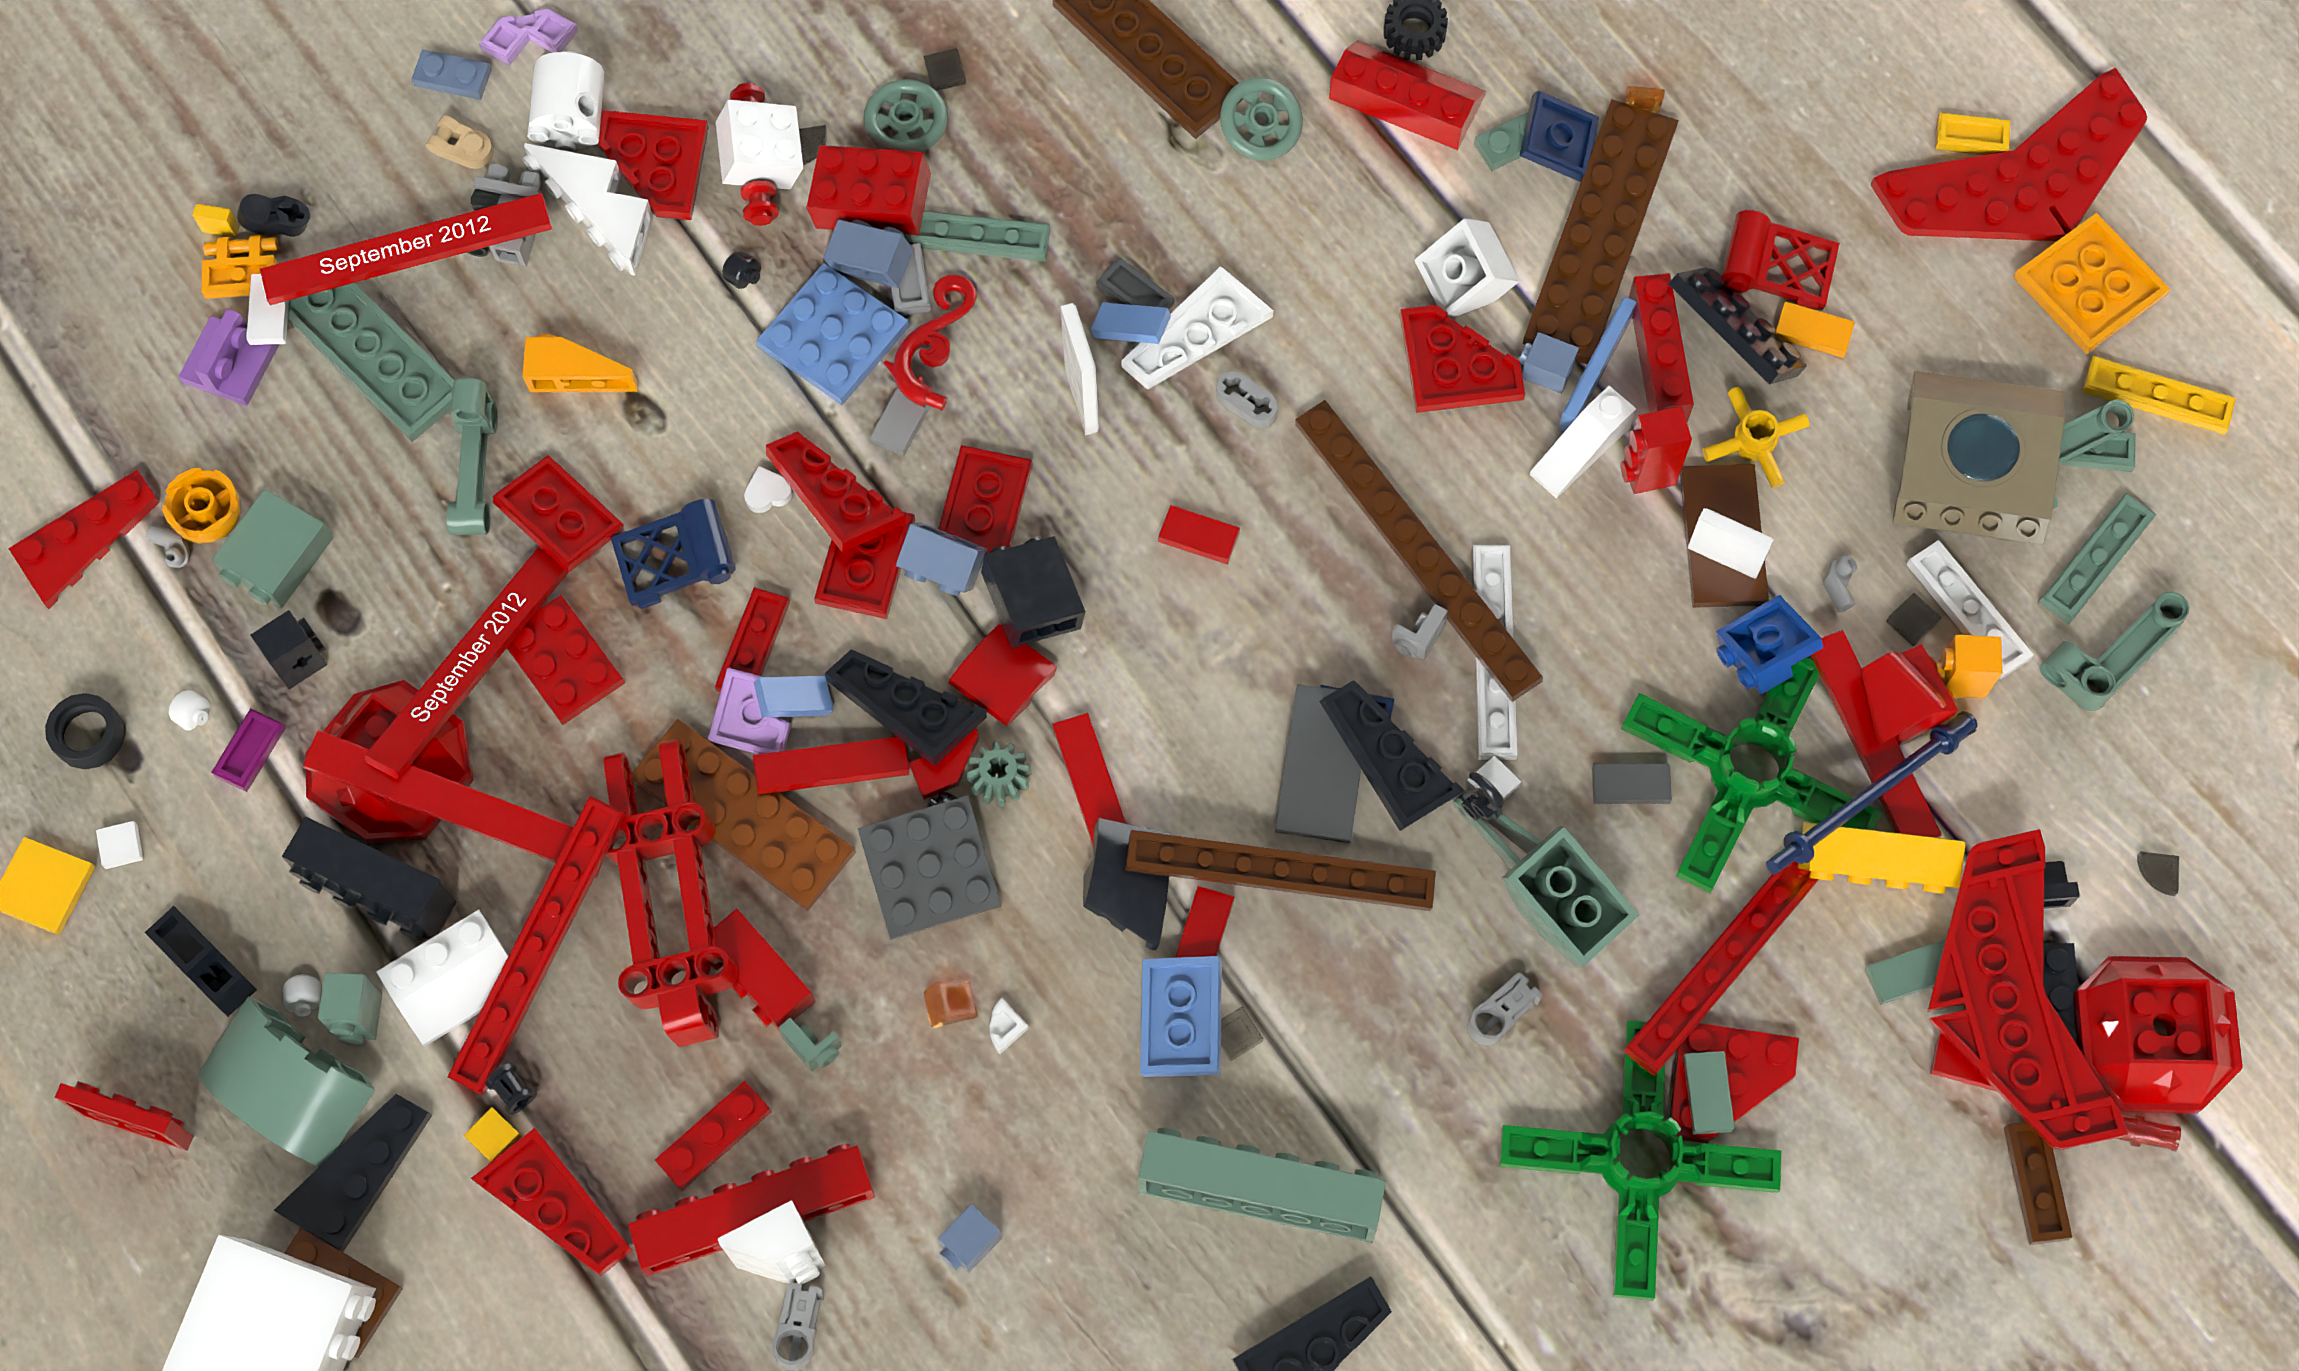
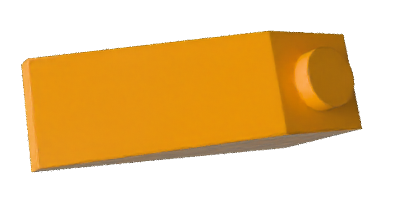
M552 334L525 337L523 379L529 392H638V384L633 370L563 337H556Z

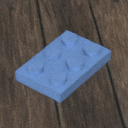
M1219 956L1142 959L1140 1074L1143 1077L1221 1075L1222 960Z

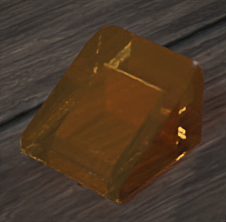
M1627 86L1625 103L1651 112H1660L1665 89Z
M970 980L935 982L924 991L931 1027H941L978 1017Z

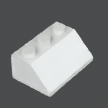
M477 910L378 970L377 974L394 1003L425 1047L480 1013L508 958V954L480 910Z
M792 1200L718 1238L720 1246L736 1268L783 1283L791 1284L796 1281L798 1284L807 1283L819 1276V1269L826 1266Z

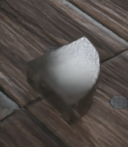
M826 125L799 129L803 165L817 158L819 145H826Z
M2140 851L2137 855V863L2147 883L2157 891L2175 897L2179 890V856Z

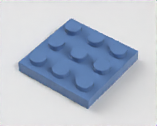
M823 263L761 334L756 343L758 348L843 405L909 328V322L903 316Z

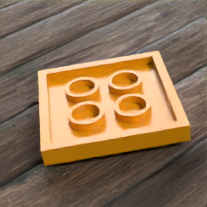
M2097 213L2018 269L2013 277L2086 355L2166 297L2171 290Z

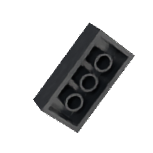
M306 816L282 855V858L291 867L289 872L299 878V884L317 894H320L323 889L334 895L332 899L335 902L351 910L357 905L367 911L365 914L367 917L386 926L388 921H391L401 927L399 931L402 934L416 941H420L422 937L431 939L438 935L457 903L440 879Z

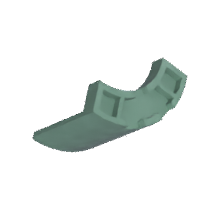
M248 996L200 1069L198 1076L211 1094L240 1120L283 1149L319 1167L336 1151L375 1089L365 1073L347 1065L323 1049H319L317 1054L309 1050L302 1044L305 1036L287 1020L281 1011Z

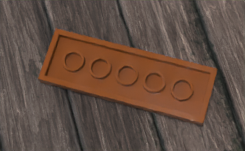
M677 719L632 772L633 782L667 807L659 743L679 738L687 757L694 803L699 804L705 810L715 825V835L712 841L806 911H809L856 853L855 849L780 793L758 795L755 775ZM700 819L693 820L690 825L696 828L700 823Z

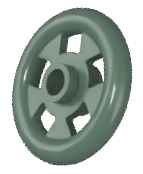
M1268 78L1244 80L1228 92L1222 103L1220 121L1224 136L1237 152L1248 158L1261 161L1279 158L1288 153L1300 137L1303 126L1301 107L1294 94L1286 86ZM1265 92L1273 95L1272 105L1267 102L1258 101L1259 93ZM1241 99L1250 104L1244 115L1235 110ZM1278 111H1287L1289 125H1279ZM1255 116H1263L1266 120V125H1259L1255 120ZM1242 125H1245L1246 129L1253 135L1248 141L1237 130ZM1275 133L1278 142L1271 146H1265L1262 137Z
M897 80L882 86L873 93L864 110V127L868 136L879 148L887 150L923 152L939 141L948 121L947 107L941 95L933 87L916 80ZM902 94L917 95L916 102L914 103L906 99L901 100ZM884 103L892 105L888 116L878 113ZM932 108L934 119L923 120L922 109ZM906 116L912 118L908 121H901V118ZM887 126H890L898 134L890 138L882 131ZM918 129L923 131L924 135L915 140H910L907 135L916 132Z

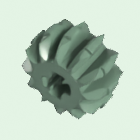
M995 740L992 744V751L989 752L985 747L980 746L978 748L980 758L970 757L969 766L973 770L967 772L966 776L968 782L974 783L971 787L973 795L983 794V801L987 805L992 802L994 797H997L999 806L1003 807L1006 803V796H1010L1012 800L1018 801L1020 799L1018 789L1028 790L1029 781L1026 777L1032 773L1031 766L1024 764L1027 760L1024 752L1014 754L1015 747L1012 743L1006 745L1004 750H1000V744ZM1000 769V773L1005 770L1006 775L998 778V774H996L994 778L992 772Z

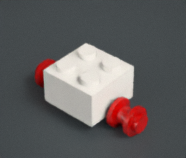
M746 82L739 84L730 92V100H727L716 120L722 184L743 185L740 189L741 198L749 202L743 208V218L753 225L765 226L770 224L779 215L778 206L770 202L776 196V188L791 189L803 170L796 106L763 103L765 91L754 83Z

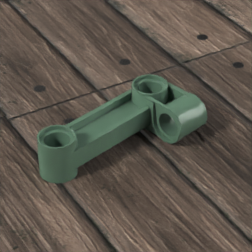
M460 378L453 382L451 416L454 420L456 432L462 434L457 502L448 503L446 515L447 529L450 535H487L490 530V508L488 502L483 501L488 434H495L497 430V406L495 401L492 400L484 382L473 378Z
M2112 400L2064 424L2059 465L2117 437L2130 428L2134 421L2132 407L2123 400ZM2106 412H2111L2117 416L2119 420L2118 427L2109 425L2106 420ZM2018 448L2011 450L1996 462L1994 466L1995 479H1999L2010 472L2008 461L2017 462ZM2056 495L2054 496L2053 509L2058 506Z
M2176 592L2163 593L2097 660L2089 657L2073 643L2063 641L2039 665L2040 672L2050 684L2059 688L2082 709L2087 711L2099 710L2177 633L2189 614L2190 607L2188 601L2184 596ZM2165 610L2172 613L2175 619L2165 617L2161 611ZM2087 684H2095L2101 689L2102 693L2092 692L2087 687Z

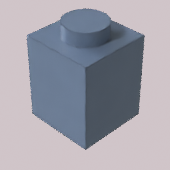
M1538 332L1533 345L1526 343L1519 359L1520 363L1524 365L1523 379L1562 394L1575 365L1579 348Z
M971 1204L938 1238L940 1246L943 1248L939 1254L955 1270L962 1266L969 1273L1000 1242L1002 1235L1000 1230Z

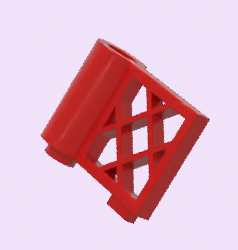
M1739 211L1735 216L1722 277L1725 280L1724 284L1732 292L1745 293L1748 290L1757 289L1796 301L1795 304L1813 310H1818V308L1823 310L1827 304L1840 243L1773 223L1768 216L1759 211ZM1776 236L1788 239L1795 250L1782 256L1774 244ZM1814 247L1827 251L1826 262L1816 266L1807 250ZM1799 255L1808 271L1795 276L1786 261ZM1779 266L1788 281L1782 284L1767 281L1768 270ZM1812 276L1820 287L1819 296L1807 293L1800 284V281Z

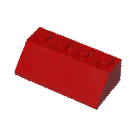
M1357 40L1344 50L1331 76L1329 99L1458 150L1486 91Z

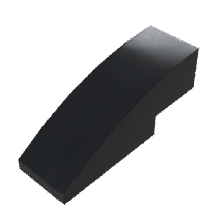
M172 906L144 932L227 1017L239 1008L248 996L250 997L257 991L239 970L175 906Z

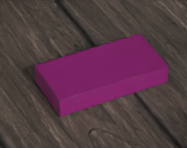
M250 708L211 773L216 778L248 792L286 727L283 723Z

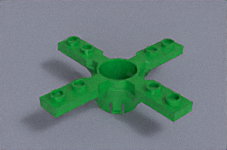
M1807 657L1791 666L1793 677L1768 691L1755 719L1746 718L1738 723L1739 729L1736 727L1728 735L1718 732L1638 693L1621 729L1689 763L1696 761L1710 768L1712 782L1718 790L1676 877L1711 893L1753 808L1767 807L1777 801L1791 808L1794 815L1811 823L1818 824L1853 798L1793 768L1794 754H1791L1796 752L1797 749L1795 741L1789 735L1819 677L1813 660ZM1744 744H1752L1764 748L1772 754L1778 764L1779 771L1777 777L1771 781H1763L1760 785L1755 779L1749 778L1737 771L1733 772L1734 766L1730 761V752L1734 747ZM1869 805L1844 823L1842 827L1874 830L1882 811Z
M1627 1020L1625 1024L1624 1049L1646 1022ZM1624 1053L1623 1116L1612 1123L1604 1134L1503 1125L1501 1128L1499 1167L1578 1175L1581 1172L1602 1174L1607 1185L1619 1194L1618 1216L1616 1217L1613 1297L1653 1301L1656 1291L1659 1197L1669 1193L1678 1181L1692 1182L1698 1186L1778 1193L1781 1186L1782 1151L1683 1142L1682 1136H1677V1133L1681 1130L1678 1123L1671 1117L1663 1122L1665 1064L1653 1076L1626 1053ZM1639 1129L1656 1135L1664 1142L1669 1151L1671 1162L1669 1172L1661 1170L1659 1173L1661 1179H1645L1634 1175L1629 1178L1630 1172L1623 1167L1620 1160L1617 1163L1615 1162L1617 1156L1620 1155L1619 1145L1621 1138L1618 1137L1619 1135H1627L1629 1130Z

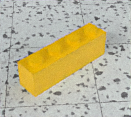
M1803 822L1802 834L1817 824ZM1840 826L1813 847L1814 858L1809 863H1798V868L1811 871L1810 878L1833 881L1834 874L1848 875L1847 882L1871 885L1872 878L1885 879V887L1908 889L1909 882L1923 884L1922 891L1946 894V887L1959 888L1966 842Z

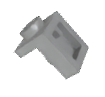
M1434 604L1428 615L1424 612L1420 615L1413 628V632L1396 624L1392 632V644L1395 645V648L1401 654L1407 657L1414 658L1416 656L1425 660L1446 625L1448 610Z

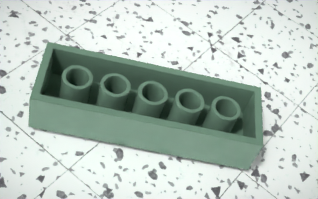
M1158 1128L1157 1133L1148 1131L1138 1175L1139 1194L1373 1243L1386 1180L1378 1179L1379 1175L1375 1172L1356 1169L1354 1174L1338 1171V1165L1325 1161H1316L1315 1166L1299 1162V1157L1287 1153H1276L1275 1157L1259 1154L1260 1149L1243 1144L1236 1145V1149L1220 1146L1221 1142L1219 1140L1206 1136H1198L1196 1141L1181 1138L1180 1132L1168 1128Z

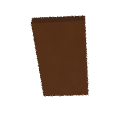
M1755 464L1683 466L1680 473L1692 607L1761 606L1769 601L1765 561L1757 578L1754 579L1688 549L1696 524L1704 508L1762 533Z

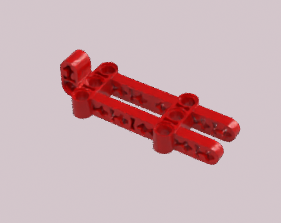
M677 738L659 743V755L667 800V807L638 814L632 770L628 757L624 752L605 756L603 763L609 805L627 813L606 854L619 867L633 965L621 972L618 978V987L620 992L639 1009L659 1007L665 1033L678 1047H684L719 1037L717 1017L712 1005L705 999V995L731 988L738 978V967L729 955L716 945L701 847L707 845L713 839L715 825L705 810L699 804L694 803L686 753L681 740ZM700 819V823L695 829L687 830L688 825L693 820ZM663 828L658 838L650 840V836L655 830ZM626 837V840L621 847L613 849V846L618 839ZM675 854L690 951L660 958L646 861ZM723 962V967L719 973L709 975V971L714 964ZM685 971L684 979L680 983L672 984L673 977L677 973ZM642 981H647L646 988L642 992L634 994L636 985Z

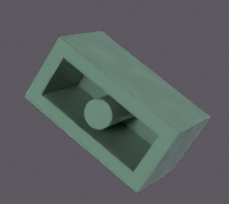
M325 972L318 1019L342 1043L360 1045L363 1044V1039L376 1040L382 994L364 974Z

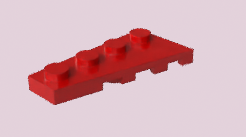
M798 431L766 445V456L841 552H845L906 524V514L897 507L892 509L885 504L883 496L874 489L868 491L856 481V476L846 468L842 470L834 465L827 453Z
M535 1128L471 1178L476 1184L599 1276L604 1275L633 1251Z

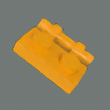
M260 234L250 235L249 239L231 240L230 237H221L216 242H204L205 256H216V259L202 260L201 293L205 299L249 296L251 274H261L260 268L278 264L274 255H265V252L278 251L277 237L263 238V235ZM249 253V257L232 258L234 254Z

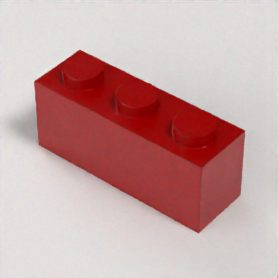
M1682 406L1638 415L1634 430L1630 431L1629 446L1625 447V459L1620 464L1623 480L1625 483L1630 482L1633 495L1677 484L1692 442Z
M737 908L714 927L717 947L722 948L738 967V978L731 987L732 990L741 999L747 995L756 1006L752 1009V1012L766 1028L772 1023L779 1031L778 1028L789 1018L794 1021L815 1003L812 992ZM718 962L712 967L718 971L723 967V962Z

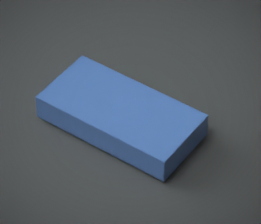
M1102 302L1090 330L1094 338L1159 344L1171 315L1168 308Z
M825 676L759 677L754 682L762 717L828 716L834 710Z

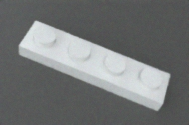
M1939 540L1909 559L1907 563L1909 569L1963 635L2001 637L2003 673L1999 677L2000 680L2031 660L2033 653Z

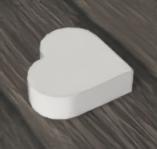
M758 466L746 488L744 497L746 505L751 511L763 513L772 506L779 507L789 503L792 499L793 491L783 476Z

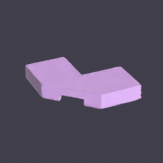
M546 8L536 10L531 15L514 18V15L499 18L479 45L481 50L510 66L530 40L550 52H561L577 33L578 28L576 23Z

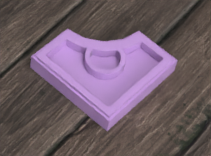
M727 668L708 741L756 754L785 751L792 724L779 717L761 716L754 682L761 676Z

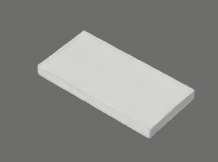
M1071 303L1060 306L1065 373L1085 435L1098 432L1099 429L1096 367L1076 305Z

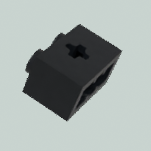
M290 610L250 634L269 664L289 690L327 666V663L320 655L326 648L303 617L297 621Z

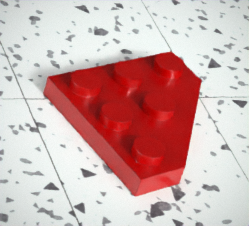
M602 110L599 142L597 144L603 154L608 159L617 162L620 174L640 198L648 200L651 211L656 217L692 220L709 129L707 120Z
M1437 305L1400 309V321L1416 413L1524 400L1525 388L1520 361L1508 353L1504 355L1489 345V340L1467 325L1463 327L1449 318L1448 312Z
M1699 1023L1676 1052L1670 1117L1681 1128L1677 1136L1681 1135L1682 1140L1707 1144L1720 1134L1693 1135L1683 1061L1685 1054L1725 1052L1733 1121L1736 1122L1778 1089L1793 1080L1796 1076L1799 1038Z

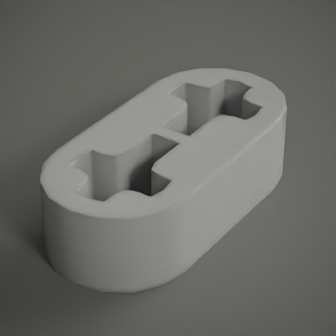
M1229 371L1219 377L1216 386V396L1225 408L1256 428L1270 427L1275 423L1278 414V402L1271 393L1237 371ZM1235 384L1239 386V394L1236 392H1232L1230 395L1226 394V386L1230 388L1234 387ZM1264 404L1268 406V414L1265 412H1261L1259 415L1255 414V405L1259 408L1263 407Z

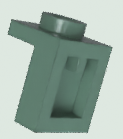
M789 1018L778 1028L782 1039L811 1071H814L818 1066L825 1068L839 1055L838 1049L842 1045L835 1032L830 1033L815 1046L814 1044L818 1039L804 1023L798 1027Z

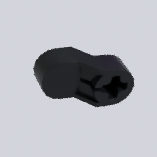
M249 194L240 202L237 219L243 228L263 235L276 232L285 236L295 237L305 231L310 219V212L303 202L288 196L269 198L260 194Z

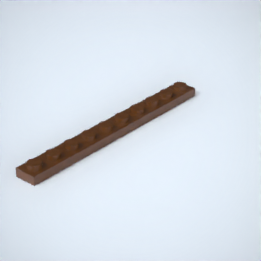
M1322 401L1296 418L1297 428L1436 605L1448 610L1447 620L1509 700L1511 702L1515 701L1543 682L1541 673L1327 401Z

